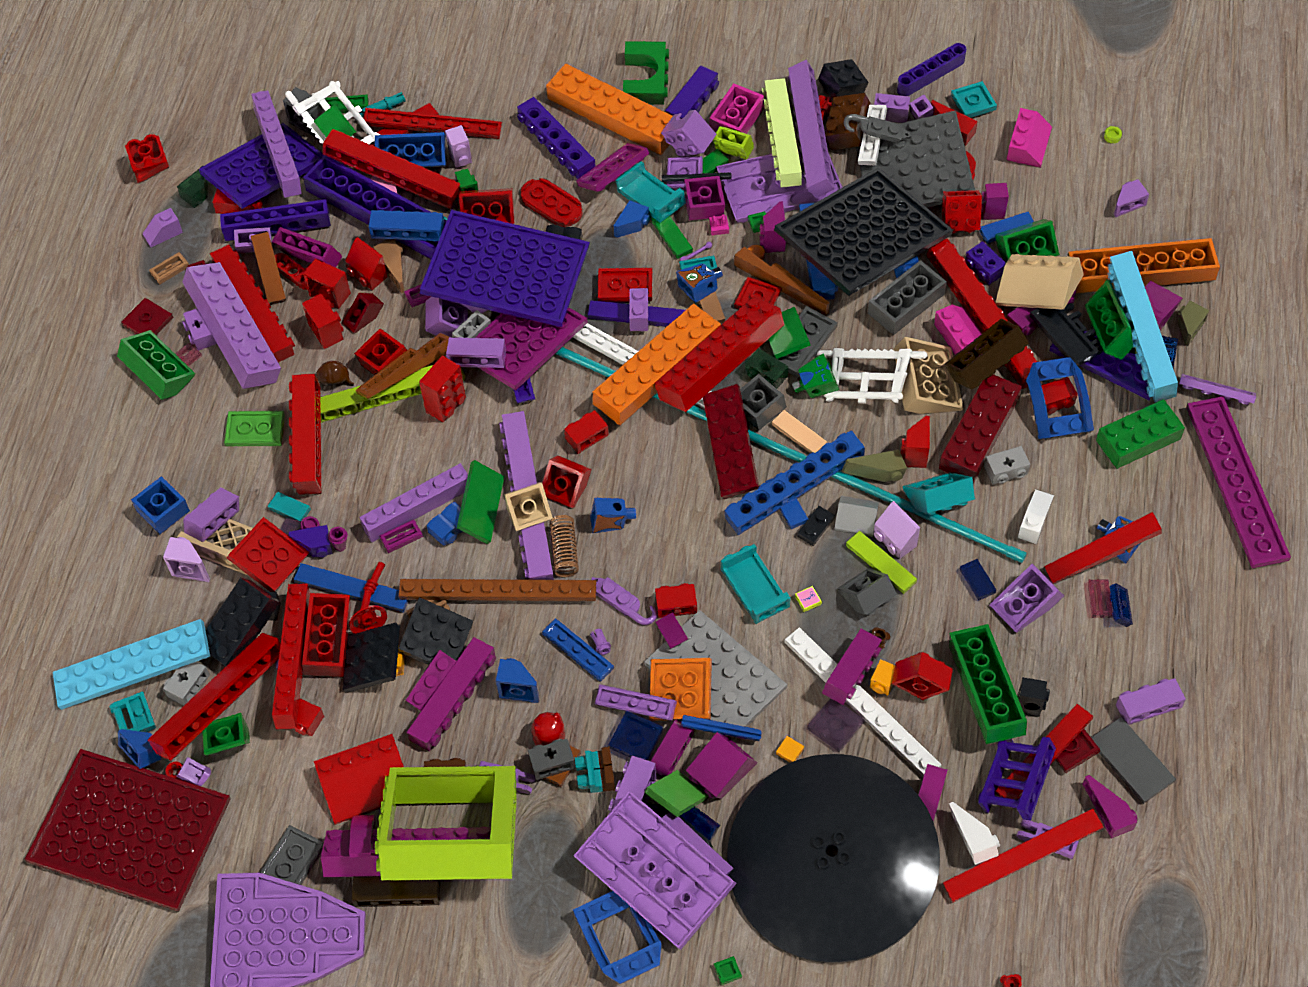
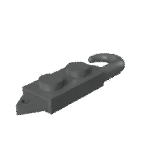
M849 114L844 119V126L850 132L855 130L849 126V121L860 122L861 130L869 136L899 143L901 140L910 139L912 136L902 127L903 125L875 117Z

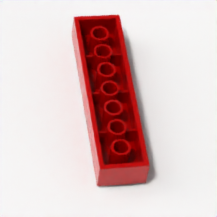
M751 298L654 383L659 400L687 412L784 326L781 309L758 298Z

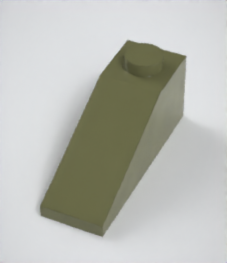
M893 450L847 459L842 471L850 475L888 482L902 479L907 467L900 451Z

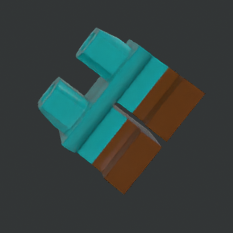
M610 746L603 747L600 751L591 752L586 750V755L575 757L576 771L588 770V774L577 776L578 789L590 788V793L615 791Z

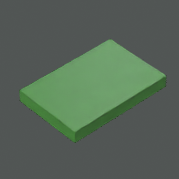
M228 411L225 446H282L284 411Z
M678 770L651 784L645 790V794L676 817L708 798L703 788L696 785Z

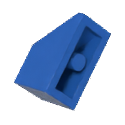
M629 200L613 225L614 237L618 238L641 231L650 221L649 207Z
M125 729L118 730V746L139 769L161 760V756L155 753L148 742V739L152 736L151 733Z

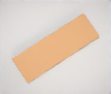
M785 410L772 421L773 427L809 453H816L827 443L825 439Z

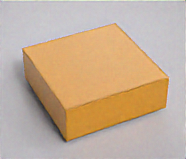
M786 736L777 749L776 755L791 763L798 759L804 750V746Z

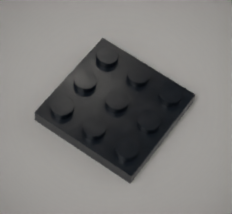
M419 597L399 644L398 652L429 665L438 650H441L457 661L463 650L473 620Z
M395 622L348 636L343 690L349 693L396 680L399 624Z

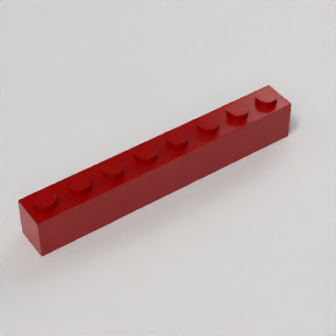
M332 129L323 142V155L449 209L459 195V182L346 135L343 132Z
M228 244L211 252L212 262L221 263L277 362L279 363L295 355L293 350L295 344L292 338H287V331L283 324L279 325L277 314L275 311H270L271 306L268 300L262 298L263 293L260 287H255V280L251 274H247L248 269L245 263H240V256L236 249L232 250Z
M288 584L272 718L276 729H296L303 674L302 659L310 597L308 584Z
M261 633L148 739L155 753L170 761L175 758L279 659L281 644L278 638Z

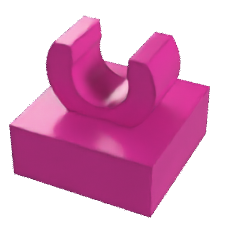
M722 214V216L715 217L714 215L709 217L712 236L729 234L727 215Z

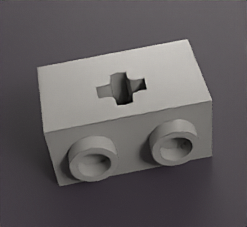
M476 310L452 333V337L475 338L491 323V320Z
M1022 446L986 456L984 468L992 485L1002 484L1010 479L1026 476L1029 472L1030 462Z
M198 662L177 668L172 677L166 680L163 690L168 698L184 706L198 693L210 674L206 666Z

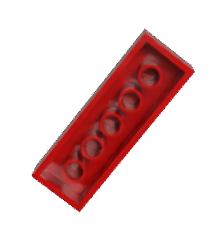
M315 374L292 375V382H289V392L292 393V399H289V409L292 411V417H289L290 429L292 428V435H289V444L292 446V453H289V462L292 464V471H289V480L293 483V488L297 490L299 495L321 494V387Z

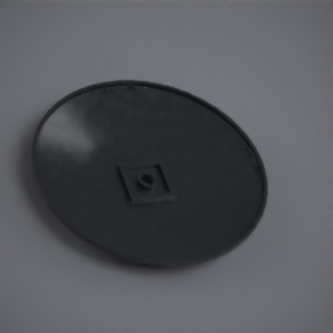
M822 754L802 758L784 765L763 779L752 790L743 802L733 822L728 842L727 863L733 867L729 877L737 883L732 888L736 901L747 920L765 939L774 946L799 958L823 963H845L869 958L885 951L904 938L917 925L931 903L936 889L940 868V848L934 822L927 807L913 788L890 769L865 758L844 754ZM831 846L838 849L837 855L834 857L828 856L826 854L827 848Z

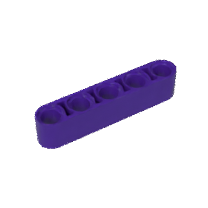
M961 43L953 44L901 74L897 84L898 95L910 96L963 65L966 57V46Z

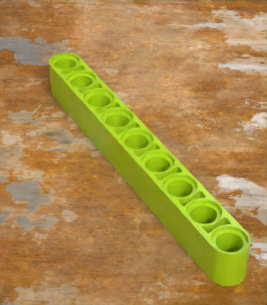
M433 365L421 368L369 399L356 393L355 390L360 386L321 397V423L422 394L419 381ZM461 367L462 378L464 381L466 376L463 371V368Z

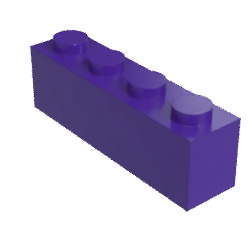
M700 65L665 112L672 116L681 113L680 119L684 118L691 110H696L699 113L703 103L707 102L713 90L718 88V73Z

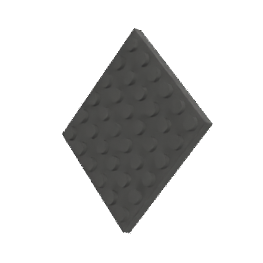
M956 110L900 123L912 135L911 138L901 140L899 143L881 139L876 166L860 165L862 176L879 168L926 208L943 204L944 191L975 190ZM861 146L856 147L858 157Z

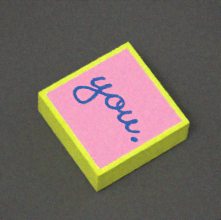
M813 586L795 593V598L803 612L822 604Z

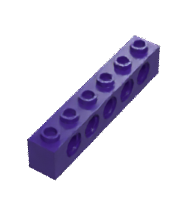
M535 97L517 106V118L520 123H524L529 132L535 134L538 141L547 147L550 154H554L558 158L559 163L564 165L572 176L579 179L596 166L595 159Z
M326 199L220 214L221 230L225 241L235 240L234 230L270 227L271 233L276 234L280 227L290 231H300L331 226Z

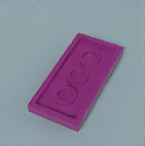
M626 143L577 179L576 182L579 187L596 192L602 191L606 185L616 181L619 178L618 176L627 172L633 165L643 161L644 157L649 154V151L646 147Z

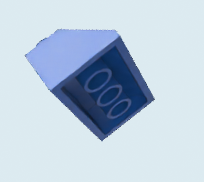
M444 132L375 135V147L390 152L422 167L446 166L447 150Z

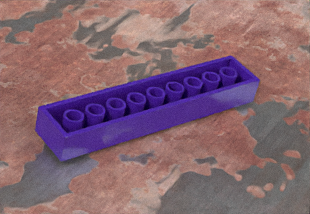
M325 155L303 177L307 192L322 200L326 199L327 203L367 225L370 222L371 210L432 213ZM397 240L429 259H432L439 242Z

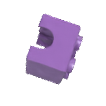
M696 110L689 111L682 119H680L681 113L673 115L661 132L665 137V141L672 145L676 150V154L680 157L704 153L716 136L713 129Z

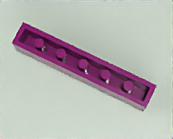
M473 637L407 731L409 741L429 752L433 746L436 747L438 745L441 734L444 730L449 729L455 714L460 713L466 698L469 699L472 696L475 685L483 680L487 668L494 664L496 660L494 647Z

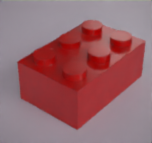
M443 355L419 381L425 412L441 422L450 418L457 406L461 405L466 398L460 365Z

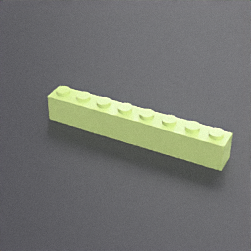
M785 78L765 80L762 95L766 98L764 99V109H767L765 111L766 121H770L767 122L768 133H772L769 134L770 144L774 145L771 146L772 156L776 157L773 158L774 168L778 169L775 170L776 181H780V187L802 185V171Z

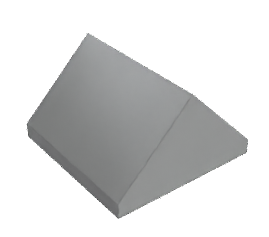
M841 496L834 530L853 534L861 531L865 536L873 537L879 502Z

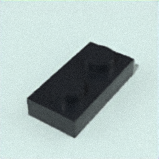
M818 506L799 530L797 537L814 546L833 522L835 515Z

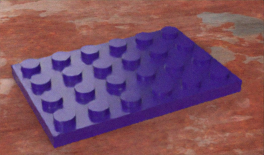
M281 123L282 131L300 177L307 173L324 155L286 124ZM262 134L199 168L200 174L242 209L280 188Z

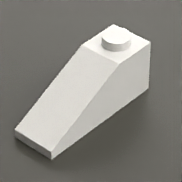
M1035 489L1020 527L1019 539L1037 544L1054 495Z
M954 802L949 803L953 819L974 864L976 865L999 856L997 847H1000L997 836L992 835L987 826Z

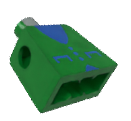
M824 353L799 368L801 380L792 383L796 394L806 390L811 398L840 390L830 363Z

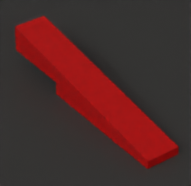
M1151 512L1044 566L1051 582L1053 584L1123 554L1128 548L1162 534V528L1154 513Z

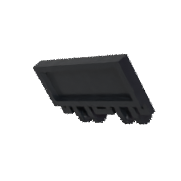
M1073 303L1067 304L1065 309L1036 308L1031 311L1030 317L1064 357H1071L1077 366L1104 352L1098 338L1090 341L1091 338L1096 336L1095 329L1084 333L1087 328L1079 320L1082 313L1076 311L1067 315L1074 309L1075 305Z

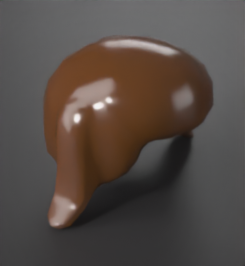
M327 361L316 372L319 385L345 381L354 385L349 378L347 367L339 361Z

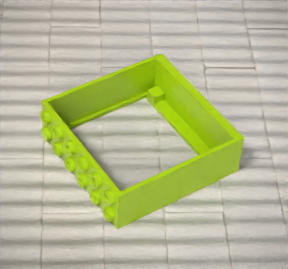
M516 766L390 767L389 776H385V788L383 789V801L381 802V814L379 815V827L377 828L378 841H375V854L379 856L376 861L377 872L380 871L381 880L512 879L517 805ZM493 803L490 839L391 841L396 804Z

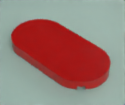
M531 179L521 188L522 202L555 225L562 227L572 226L582 217L583 209L581 202L547 179Z

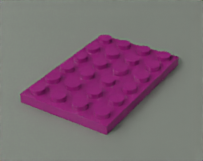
M568 308L563 326L558 327L501 313L475 338L505 339L506 357L504 368H478L512 389L517 390L588 323L587 318Z

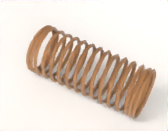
M558 515L549 521L553 569L557 576L570 577L579 571L574 519L568 515ZM558 521H571V522H572L571 524H570V523H559V524L553 525L554 523H556V522H558ZM576 567V568L571 569V570H559V569H557V568ZM556 570L561 571V572H570V571H574V572L562 574V573L556 572Z

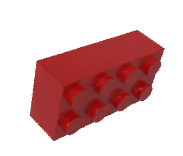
M310 593L302 659L303 675L344 677L351 611L350 595Z

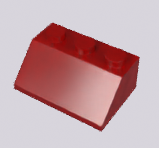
M513 188L459 192L460 212L515 224Z

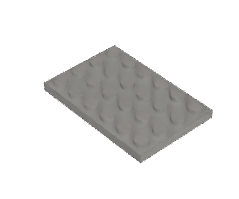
M700 610L682 626L688 640L671 649L667 642H665L644 661V665L651 670V659L711 658V720L747 727L787 688V684ZM725 735L729 737L732 741L736 738L733 736Z

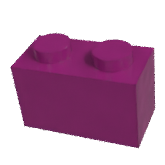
M1007 183L985 184L984 191H981V213L983 214V220L1005 219L1009 199Z

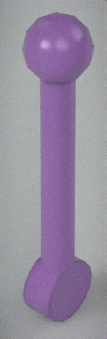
M707 242L705 246L690 255L682 256L680 261L688 260L703 250L710 249L712 243Z

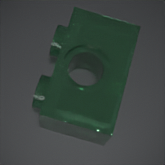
M758 348L745 362V373L751 379L759 374L777 389L788 377L789 366Z

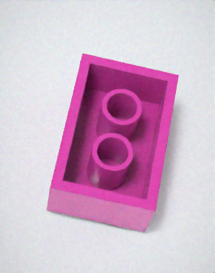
M733 83L710 116L709 126L715 133L722 126L747 134L764 109V95Z

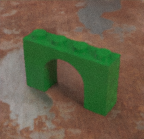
M625 41V66H647L654 69L656 74L645 80H623V92L650 105H664V98H668V87H665V85H668V74H665V72H669V61H666V59H669V49H666V42Z

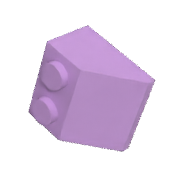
M893 501L875 523V538L879 542H883L887 546L888 551L898 559H901L917 547L920 527Z
M170 537L163 558L171 576L209 582L210 578L205 566L191 542L183 537Z

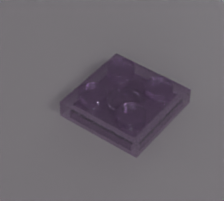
M830 698L807 725V730L838 752H841L864 724V719L846 706Z

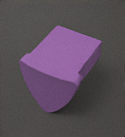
M187 757L176 777L202 786L210 776L211 769Z

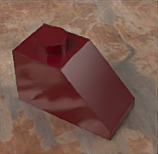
M358 293L343 323L353 333H357L377 318L384 303L373 293Z

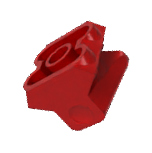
M149 134L144 140L132 139L125 145L137 183L143 182L169 167L159 135Z

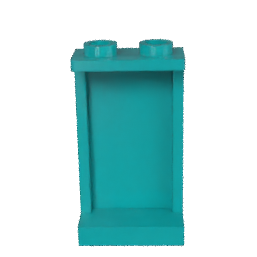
M642 161L616 179L618 192L628 200L649 207V215L660 223L686 204L685 193L681 188H678L676 191L671 189L646 171Z
M755 544L744 546L739 552L728 554L721 560V571L755 624L790 607V596L787 592H782L757 554Z

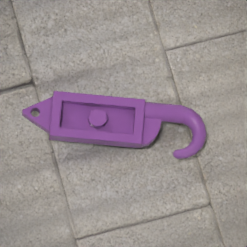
M591 578L597 581L596 595L625 616H629L641 625H649L656 620L657 611L653 606L649 607L652 611L651 617H642L637 613L640 608L638 598L610 578Z

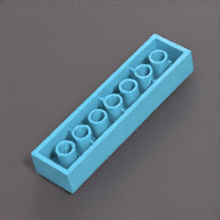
M1129 251L1111 256L1110 264H1108V279L1114 285L1115 293L1130 324L1133 348L1135 347L1137 352L1135 357L1137 363L1142 366L1141 375L1143 380H1147L1148 396L1153 397L1154 403L1163 399L1167 400L1177 397L1178 381L1133 252Z

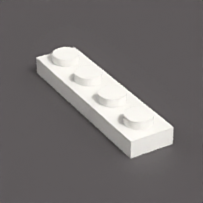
M869 105L867 117L871 116L885 120L887 106ZM863 133L858 157L859 165L876 166L881 138Z

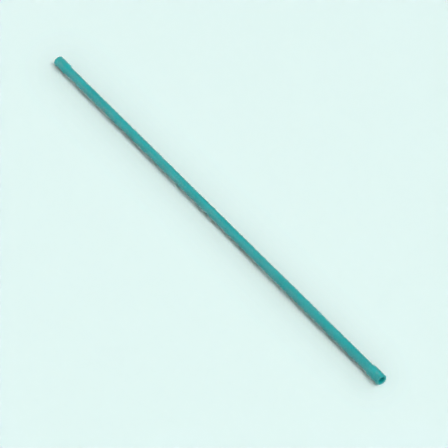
M561 347L555 353L606 377H610L616 371L564 347ZM656 393L653 398L659 400L658 394ZM692 406L687 411V413L707 421L705 410ZM748 430L750 441L799 463L807 457L800 452ZM842 471L831 476L888 503L894 501L900 508L1005 554L1007 557L1023 563L1027 552L1013 546H1008L937 513L925 515L923 512L916 511L910 501Z

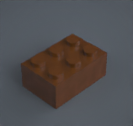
M865 93L833 97L825 127L826 142L831 150L861 146L864 132L861 130L860 122L849 121V126L855 130L850 132L844 126V119L849 114L867 117L871 103Z

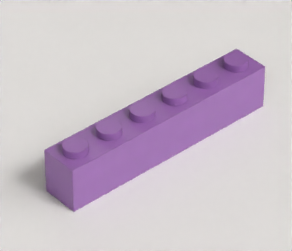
M460 463L362 515L359 518L363 530L370 541L374 542L380 539L379 535L413 519L415 520L458 497L465 491L468 473Z

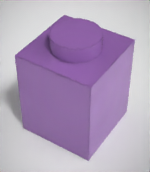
M925 95L909 103V111L915 120L933 116L934 108Z

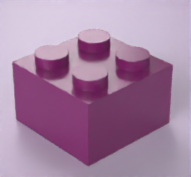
M720 176L684 180L683 191L685 193L689 220L709 219V217L714 215L716 217L724 214L725 201Z

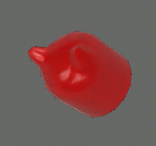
M544 712L534 719L531 731L536 746H544L552 743L554 740L565 739V727L560 713Z

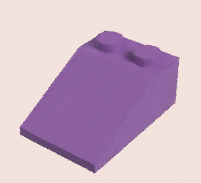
M1031 564L990 606L1017 633L1049 611L1064 595L1036 566Z

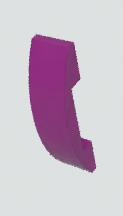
M375 814L352 817L349 842L350 858L371 856L372 834L376 824Z

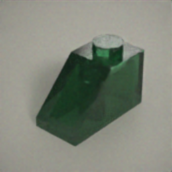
M198 169L177 186L180 197L195 208L207 198L209 181L200 174Z

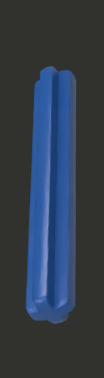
M683 715L681 720L682 727L712 733L718 732L723 735L753 741H760L762 735L760 729Z

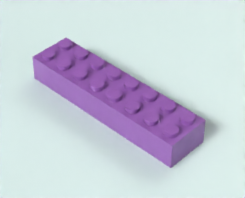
M221 263L187 267L183 284L241 387L245 389L276 383L281 367Z

